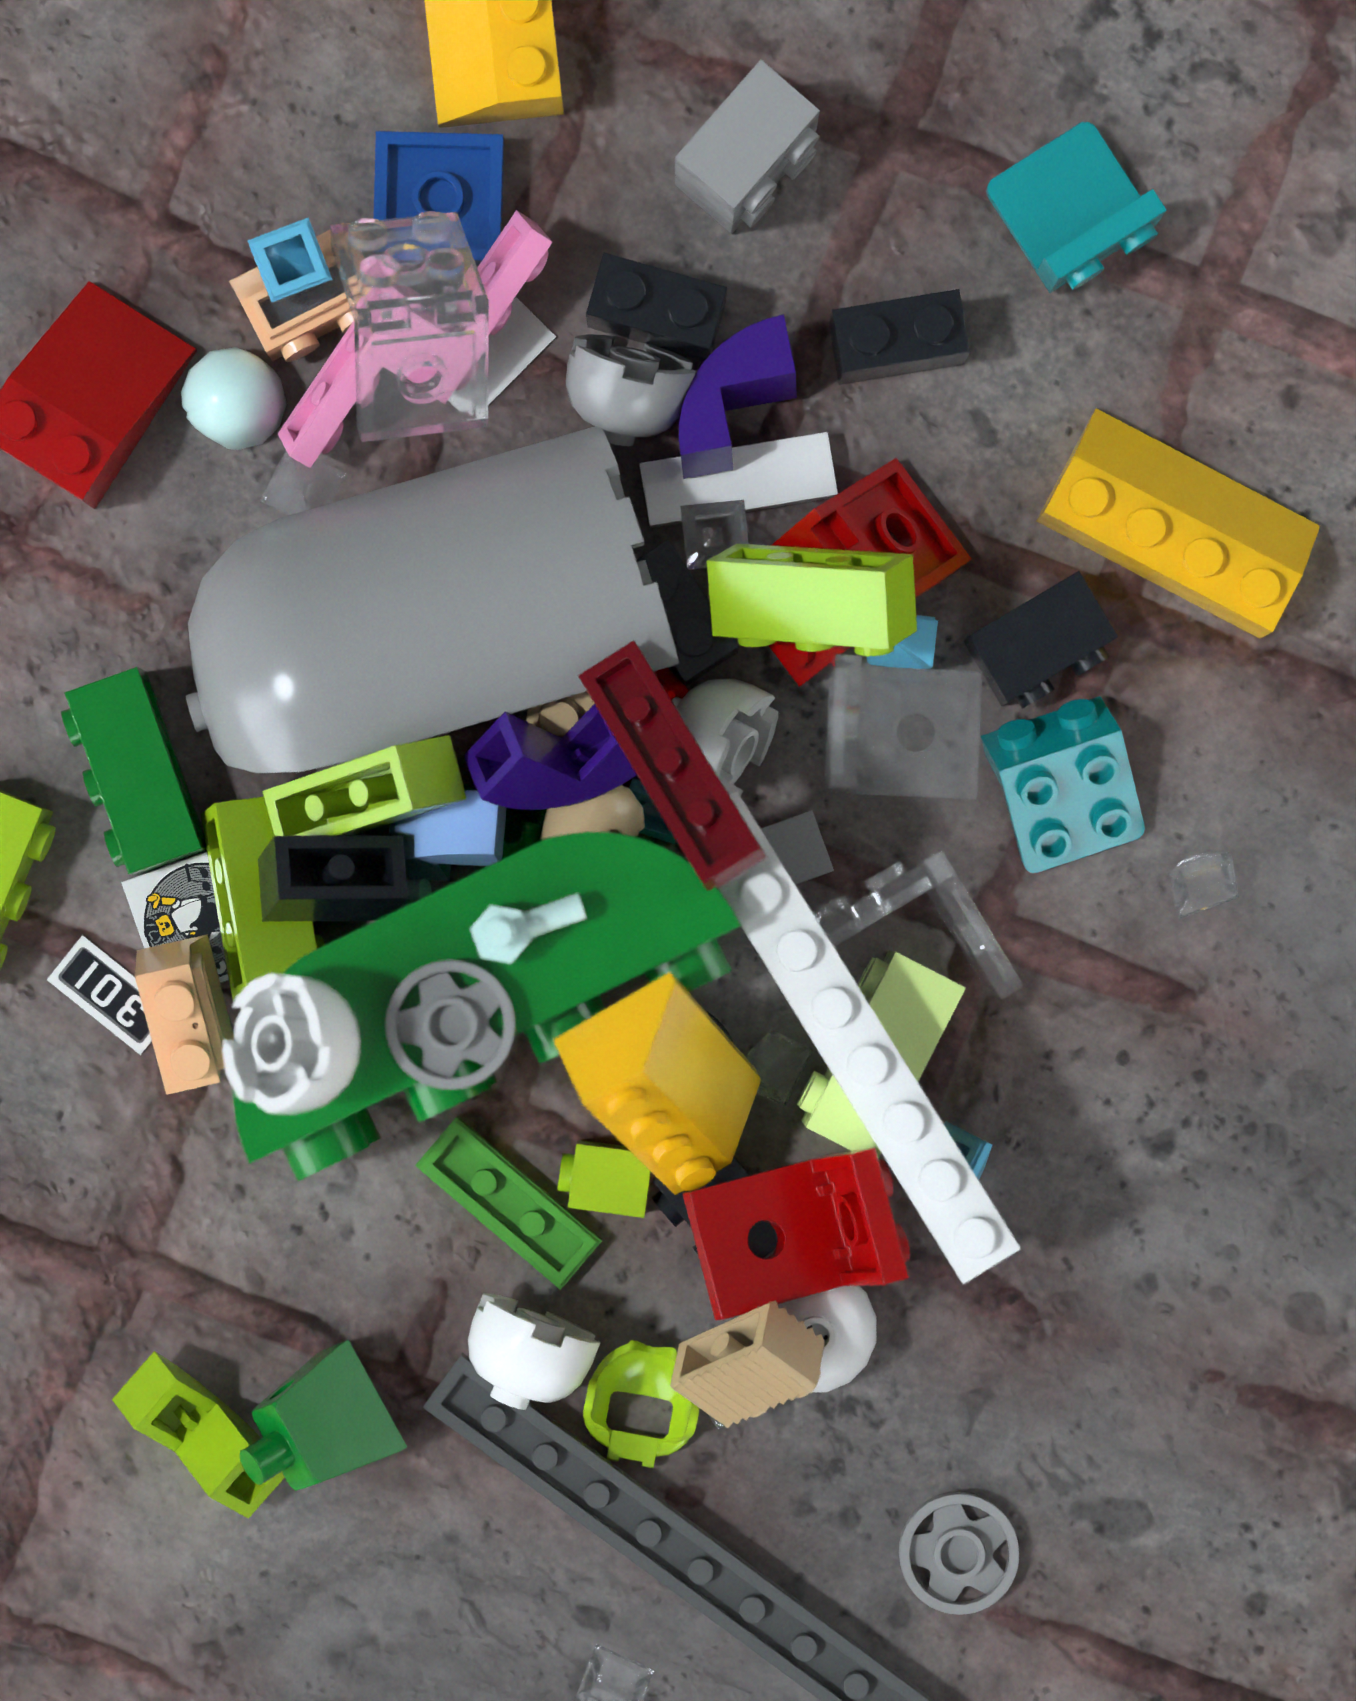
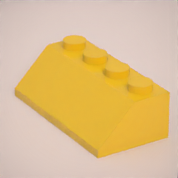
M425 0L439 128L564 115L552 0Z
M1097 408L1089 419L1036 520L1038 523L1259 639L1274 631L1303 576L1320 529V525Z
M671 972L553 1039L583 1105L674 1195L682 1191H692L705 1186L715 1177L717 1171L732 1163L761 1078L755 1067Z

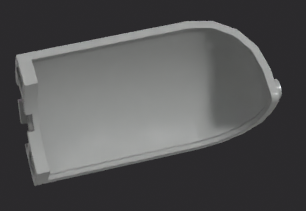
M594 426L281 517L235 540L202 578L188 621L192 669L197 692L186 695V701L196 732L205 729L209 730L214 749L227 766L254 773L302 772L348 762L395 745L420 741L500 717L504 712L511 714L586 692L587 690L578 675L633 640L644 654L653 671L679 664L657 582H652L646 561L636 562L633 548L643 546L644 540L630 498H625L618 464L603 429Z

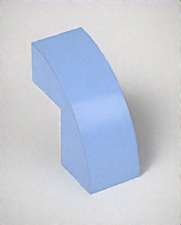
M465 790L467 798L465 800L391 823L389 826V836H403L406 879L426 878L427 880L450 881L451 864L490 866L502 860L507 807L481 800L478 790Z

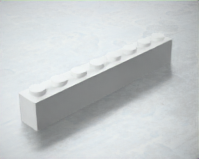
M735 791L730 794V797L764 850L767 858L725 883L718 890L733 909L742 925V929L961 1282L965 1284L1021 1248L742 798Z

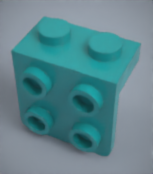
M1090 122L1077 124L990 180L986 189L988 199L1049 293H1052L1067 282L1071 289L1074 290L1101 273L1105 269L1101 261L1122 248L1127 256L1158 236L1159 233L1155 226L1167 211L1154 189H1151L1142 196L1139 195L1097 128Z
M1101 696L1089 700H1072L1063 704L1056 711L1029 720H1012L1003 724L998 730L980 736L985 756L1002 786L1020 858L1027 871L1038 873L1137 840L1143 835L1145 825L1122 730Z

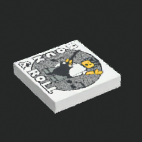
M207 852L121 882L144 949L208 934L220 983L229 980Z

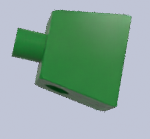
M346 1340L317 1353L253 1409V1420L263 1438L241 1450L240 1460L245 1472L256 1484L261 1485L282 1472L290 1487L297 1491L396 1454L407 1448V1445L350 1341Z

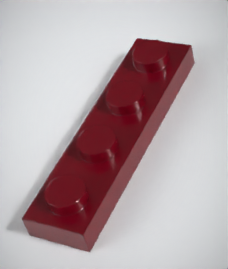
M634 640L578 675L702 884L708 891L715 887H721L767 858L764 850Z

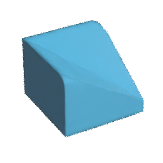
M309 218L247 240L272 303L333 280Z
M916 615L917 631L895 645L891 653L880 656H866L867 663L875 666L928 672L933 667L938 620H935V617Z

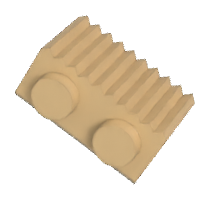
M775 1300L679 1343L670 1387L729 1428L733 1422L738 1424L742 1418L747 1421L749 1417H758L765 1413L769 1407L774 1409L779 1402L784 1405L788 1398L793 1401L795 1397L802 1398L812 1393L821 1375L820 1366L825 1342L821 1334L815 1335L812 1327L806 1329L804 1321L797 1322L794 1314L788 1316L785 1307L779 1309Z

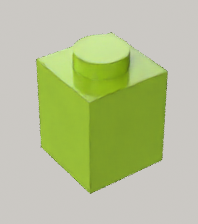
M578 1140L575 1154L562 1153L557 1191L570 1192L568 1208L644 1218L651 1171L625 1146Z

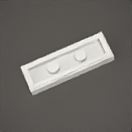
M828 432L733 447V470L683 479L681 456L639 463L650 528L829 499L838 494Z

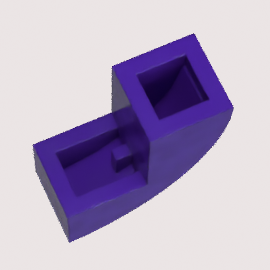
M784 314L759 321L735 333L709 355L693 377L684 398L679 421V446L683 479L733 470L732 445L725 411L797 398L796 370Z
M595 704L562 738L510 713L504 712L464 755L481 800L514 809H550L573 805L607 793L637 775Z

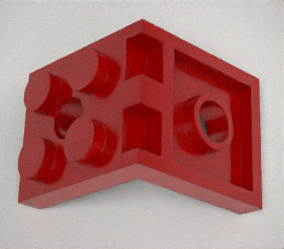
M897 458L814 508L771 545L913 554L915 599L972 560ZM887 529L893 532L899 543L891 537ZM776 641L768 645L799 687L811 680L851 648L850 646L835 645L823 651L806 652L797 650L795 642Z
M875 1147L827 1154L683 1193L715 1320L739 1316L775 1300L777 1304H781L842 1286L886 1285L909 1278L905 1262H908L910 1259L908 1239L901 1225L895 1224L888 1199L893 1195L892 1177L884 1160L878 1159ZM759 1221L769 1223L775 1229L778 1239L775 1251L765 1259L754 1255L748 1245L749 1231Z

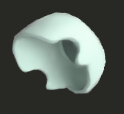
M236 347L207 353L189 370L181 391L182 407L187 412L186 418L194 428L211 440L232 450H240L263 444L280 427L287 405L281 379L277 373L258 356Z

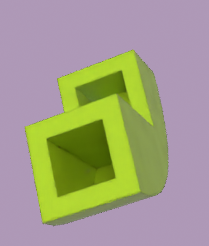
M155 1351L112 1399L135 1430L177 1454L210 1498L248 1519L285 1478L281 1472L261 1485L253 1482L242 1466L240 1451L258 1441L261 1437L210 1390Z

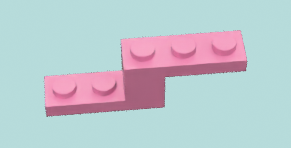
M516 210L445 315L383 277L278 432V436L288 455L311 468L321 453L327 454L330 452L342 434L343 420L354 403L365 400L374 389L379 377L378 368L381 364H384L443 401L453 387H459L464 384L475 367L476 353L489 334L495 335L504 327L512 311L511 302L524 283L533 281L541 273L547 262L548 248L552 241L540 226Z

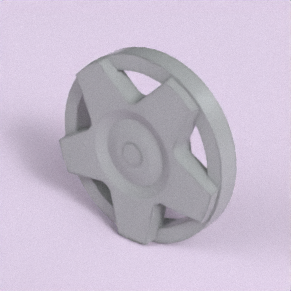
M457 960L430 963L411 973L402 981L393 994L386 1015V1036L391 1052L398 1064L417 1081L439 1089H461L475 1085L489 1077L504 1062L511 1049L515 1034L513 1006L501 983L481 967ZM447 971L466 973L479 979L480 982L466 989H460ZM419 982L420 1005L400 1011L404 998ZM499 1006H501L504 1020L502 1039L488 1025L489 1018ZM401 1042L422 1047L423 1070L408 1057ZM463 1059H469L485 1065L470 1075L452 1078Z
M950 1492L927 1500L909 1517L900 1537L899 1562L909 1588L923 1603L935 1610L948 1614H971L990 1607L1008 1591L1018 1569L1019 1545L1010 1521L995 1504L972 1493ZM961 1504L977 1507L990 1515L970 1520ZM933 1512V1529L929 1532L914 1534L919 1524ZM1007 1540L1008 1558L1005 1570L1003 1571L994 1560L993 1553ZM911 1564L930 1571L928 1591L916 1579L911 1569ZM967 1586L985 1593L973 1600L955 1602L961 1591Z

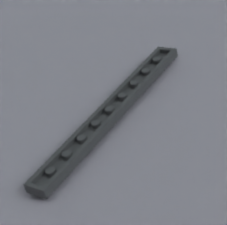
M463 1352L425 1402L424 1409L820 1701H935L531 1402L528 1403L526 1410H521L492 1398L490 1394L494 1385L476 1372L470 1358Z

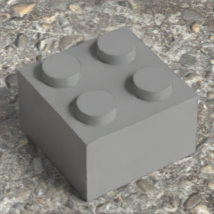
M760 60L675 156V186L730 234H733L742 222H745L751 228L773 204L775 197L771 194L777 187V182L784 174L792 180L795 179L815 156L817 150L813 146L820 137L816 133L820 110L764 61Z

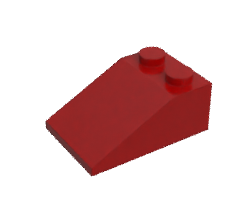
M88 281L10 374L0 389V450L91 508L96 509L197 352L196 348Z

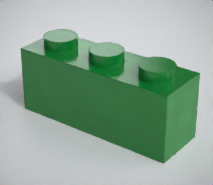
M135 667L64 692L69 709L61 711L62 720L72 745L77 747L83 744L91 767L82 772L84 783L94 806L104 805L112 829L104 831V838L115 866L125 865L128 875L139 876L206 852L204 832L147 671Z

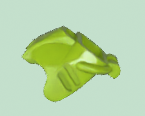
M631 1340L628 1344L620 1346L609 1353L596 1368L588 1383L583 1419L590 1435L597 1442L608 1448L607 1460L618 1462L619 1458L642 1462L643 1467L654 1468L656 1457L670 1455L680 1450L694 1435L700 1408L670 1387L677 1356L675 1348L652 1347L639 1341ZM617 1391L671 1402L673 1407L666 1436L664 1438H656L609 1428L606 1418L612 1393Z

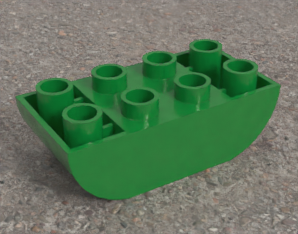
M580 832L549 837L302 956L282 974L306 977L323 982L348 1003L357 1020L360 1037L358 1064L349 1084L336 1098L328 1104L308 1112L297 1114L268 1113L254 1102L242 1101L237 1097L233 1089L235 1121L247 1160L251 1164L282 1149L296 1180L300 1181L370 1147L371 1143L381 1139L367 1109L368 1106L403 1090L419 1123L491 1088V1085L498 1082L493 1073L483 1081L461 1089L434 1088L411 1077L394 1058L386 1036L388 1006L393 994L402 981L425 965L438 961L457 960L479 966L493 975L504 987L511 1000L515 1015L514 1036L524 1031L539 1064L560 1055L553 1039L605 1010L606 1008L599 995L644 973L650 984L671 972L684 988L691 992L731 972L732 969L717 937L742 925L716 887L708 891L689 862L652 842L610 832ZM575 893L579 894L587 919L533 937L532 941L513 963L480 958L470 928L490 905L525 912L542 905H547L550 902H555L561 898L564 899ZM447 971L460 989H466L480 982L479 979L469 974ZM419 982L404 998L400 1011L420 1005ZM499 1006L489 1018L488 1025L502 1039L504 1020L501 1006ZM401 1042L408 1057L423 1070L422 1047ZM463 1059L452 1078L470 1075L485 1065L469 1059Z

